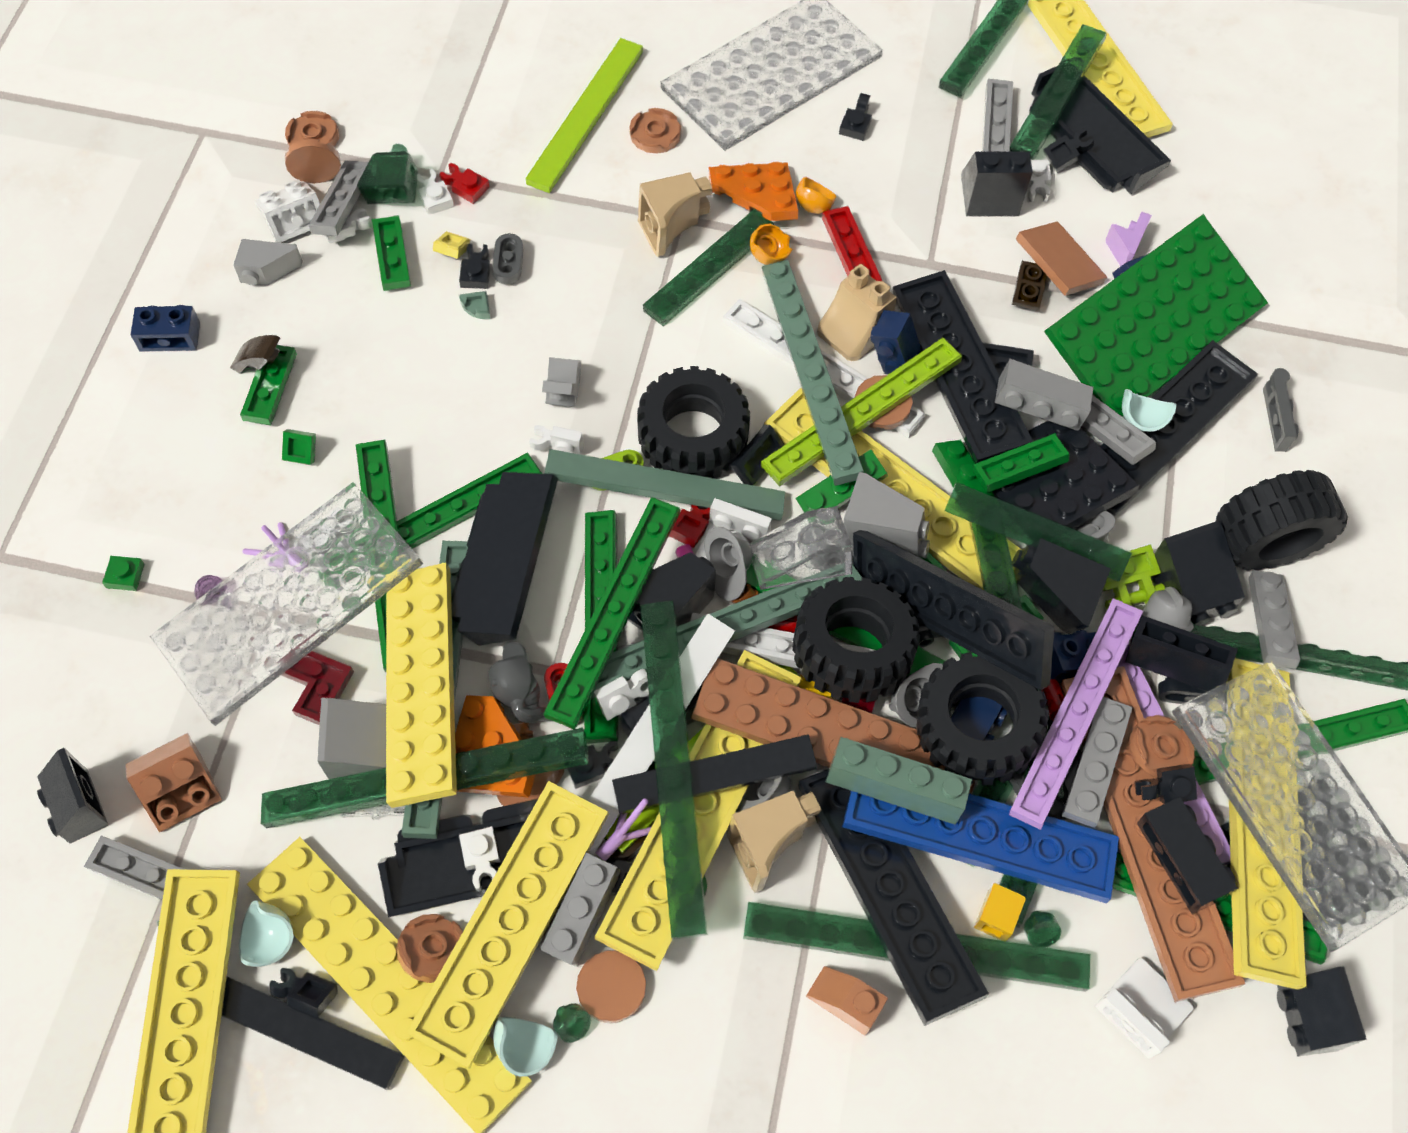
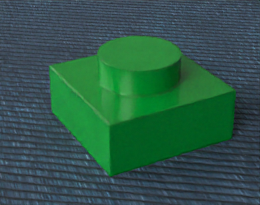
M291 429L283 431L282 460L308 465L314 463L316 433Z
M111 555L102 584L108 589L137 591L145 564L141 558Z

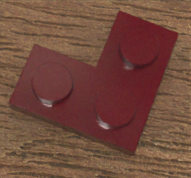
M295 644L280 670L283 677L306 686L292 709L294 715L320 725L321 698L339 699L354 673L353 668Z

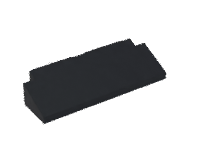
M1070 61L1038 74L1031 93L1034 96V100L1030 106L1029 113L1056 140L1064 135H1067L1071 140L1079 129L1086 128L1087 135L1080 141L1087 142L1092 138L1094 146L1088 151H1079L1080 160L1077 162L1103 188L1109 189L1114 193L1123 186L1130 194H1133L1169 166L1171 160Z
M502 472L500 483L486 484L485 491L480 497L467 542L468 550L461 563L451 597L452 619L459 623L457 631L478 646L516 640L558 482V478L553 474Z
M538 799L488 809L482 815V822L475 824L472 823V819L467 815L442 819L439 821L437 839L403 838L401 829L397 834V841L394 843L396 855L381 858L378 862L388 917L484 896L492 882V877L484 876L481 879L482 891L478 892L475 889L472 877L476 868L471 870L465 868L459 835L492 827L500 862L491 864V867L498 871Z

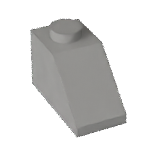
M241 239L233 266L240 283L269 285L301 267L302 259L297 244Z

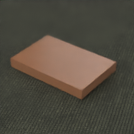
M1058 221L1020 231L1015 238L1064 296L1101 285L1107 279L1102 270Z

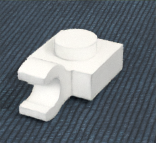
M541 425L534 426V434L542 436V438L539 440L530 438L529 443L532 449L543 450L548 446H552V450L582 454L584 448L582 432L553 426L552 430Z

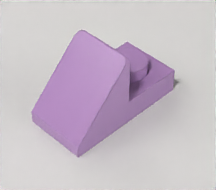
M1141 211L1137 222L1132 220L1128 229L1117 224L1111 225L1106 237V243L1120 267L1133 259L1152 215Z

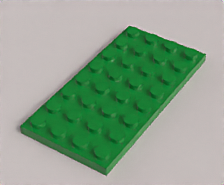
M1202 214L1044 330V333L1079 381L1093 387L1092 395L1120 416H1123L1122 399L1125 389L1148 397L1173 378L1212 340L1216 343L1219 342L1268 302L1206 216Z

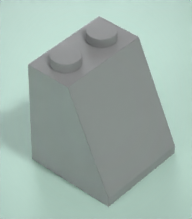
M859 472L844 516L846 550L849 552L850 557H853V533L862 530L868 531L919 558H927L930 540L926 539L930 522L925 521V508L870 475Z
M321 698L317 762L330 783L386 781V704Z

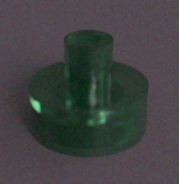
M1034 911L1024 923V932L1027 939L1035 947L1044 948L1051 946L1061 936L1059 923L1051 913Z
M576 1003L559 1007L553 1020L554 1030L563 1041L568 1043L576 1042L584 1037L591 1025L590 1015L581 1005Z

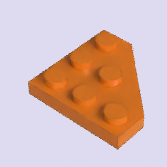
M772 162L768 164L747 163L744 165L709 167V181L712 185L713 193L719 196L724 193L732 197L733 203L747 210L754 208L762 212V217L769 221L798 220V207L788 162Z
M466 695L455 732L457 792L530 798L538 765L524 747L522 738L514 725L508 720L501 703L493 696Z

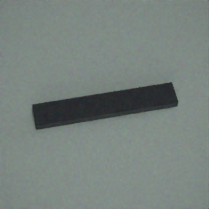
M808 734L613 779L612 783L619 815L633 812L644 798L648 800V804L644 808L647 809L817 769V763Z
M230 977L226 978L222 1017L388 1091L404 1058L403 1054L320 1017L316 1018L287 1006L286 1002Z

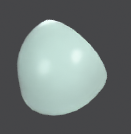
M1125 389L1122 399L1123 416L1142 432L1162 429L1173 418L1176 410L1175 403L1148 398L1132 393V390Z
M256 900L250 904L244 917L239 942L240 960L243 964L253 967L270 965L280 960L289 951L294 938L293 925L289 917L281 909Z
M499 1017L494 1028L493 1042L497 1056L507 1071L520 1077L530 1076L542 1070L550 1061L557 1043V1032L550 1027L536 1022L513 1017Z

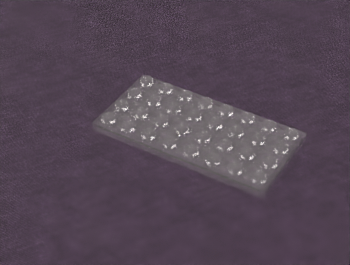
M801 0L661 81V90L726 151L882 57L883 49L827 0Z
M352 482L150 635V638L208 720L216 726L424 563L357 485Z
M1272 661L1228 681L1171 711L1329 952L1341 948L1408 906V857Z

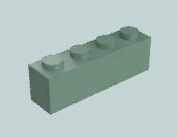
M840 737L826 782L955 825L965 810L972 779Z

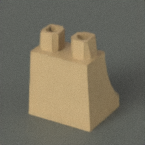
M691 172L640 184L638 222L657 257L665 255L670 243L680 233L698 224L699 216L710 213V204L706 196L712 195V185L706 176L694 179Z
M859 264L840 283L833 302L819 322L817 334L847 360H860L874 348V344L871 341V330L878 323L884 310L895 311L897 297L890 292V286L883 281L873 279L869 275V270L864 265Z
M790 791L732 814L727 838L754 893L764 889L770 869L777 858L790 845L801 839L805 828L815 824V815L820 813L821 808L813 792L797 798L794 791Z

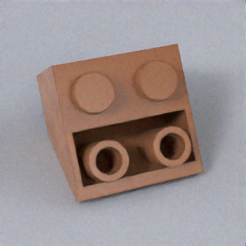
M188 733L125 764L127 780L159 833L222 800L201 754Z

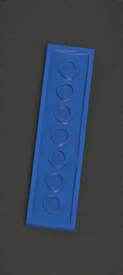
M850 791L842 825L843 828L1107 904L1111 900L1119 838L1116 835L1047 816L1040 830L1010 816L1011 805L968 794L965 810L954 825Z

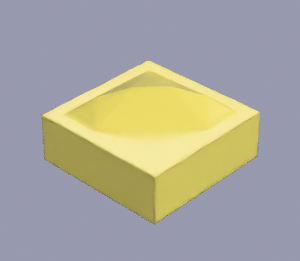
M446 231L433 242V251L458 259L467 251V246L470 244L471 239Z

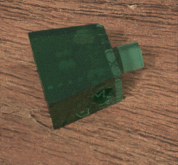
M394 144L390 152H376L372 155L357 183V187L367 204L415 202L418 170L407 148L402 144Z

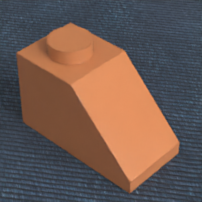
M826 966L822 968L806 995L808 999L864 1036L871 1029L888 999L860 979Z

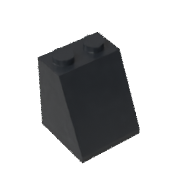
M1029 151L974 152L961 173L966 217L1020 215L1033 173Z
M1212 522L1164 538L1154 554L1161 573L1152 576L1156 585L1162 583L1165 588L1169 586L1174 587L1182 596L1191 601V622L1193 627H1200L1216 616L1226 618L1238 611L1237 607L1245 598L1221 522Z
M1042 538L1032 544H1028L1022 550L1019 549L1011 565L1015 568L1012 578L1049 618L1067 634L1089 627L1111 570L1109 567Z
M690 552L653 569L628 621L650 637L690 622L692 613L700 614L714 598L716 569L708 559L697 557Z

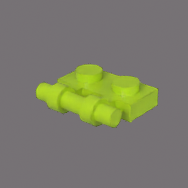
M1151 544L1095 561L1111 568L1102 592L1112 589L1115 595L1114 599L1130 606L1141 602L1146 604L1155 591L1165 589L1162 583L1153 585L1151 580L1152 576L1161 573ZM1137 581L1139 590L1128 593L1126 585ZM1112 599L1105 601L1106 610L1108 609Z

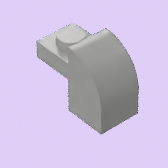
M549 357L547 381L543 380L542 392L546 393L545 404L575 406L580 383L581 360Z

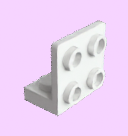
M291 181L284 186V189L277 192L274 190L266 191L259 195V199L254 201L257 208L264 215L275 242L281 243L310 231L309 223L320 206V202L316 193L305 181Z
M714 498L710 507L709 524L695 555L706 558L704 549L706 535L715 527H724L732 533L739 532L745 537L752 548L753 562L756 556L760 558L770 536L772 518Z
M1143 958L1137 959L1095 1005L1147 1058H1151L1163 1051L1170 1043L1168 1040L1170 1035L1193 1011V1006L1187 1000L1174 1002L1168 982Z

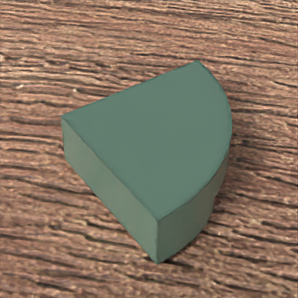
M487 291L459 294L461 306L466 313L478 319H490Z

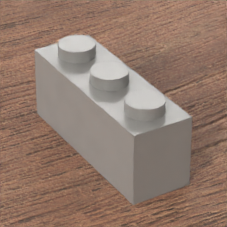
M1009 359L999 377L995 403L1078 431L1091 411L1093 387Z
M586 852L540 948L541 951L570 965H578L622 872L618 867Z

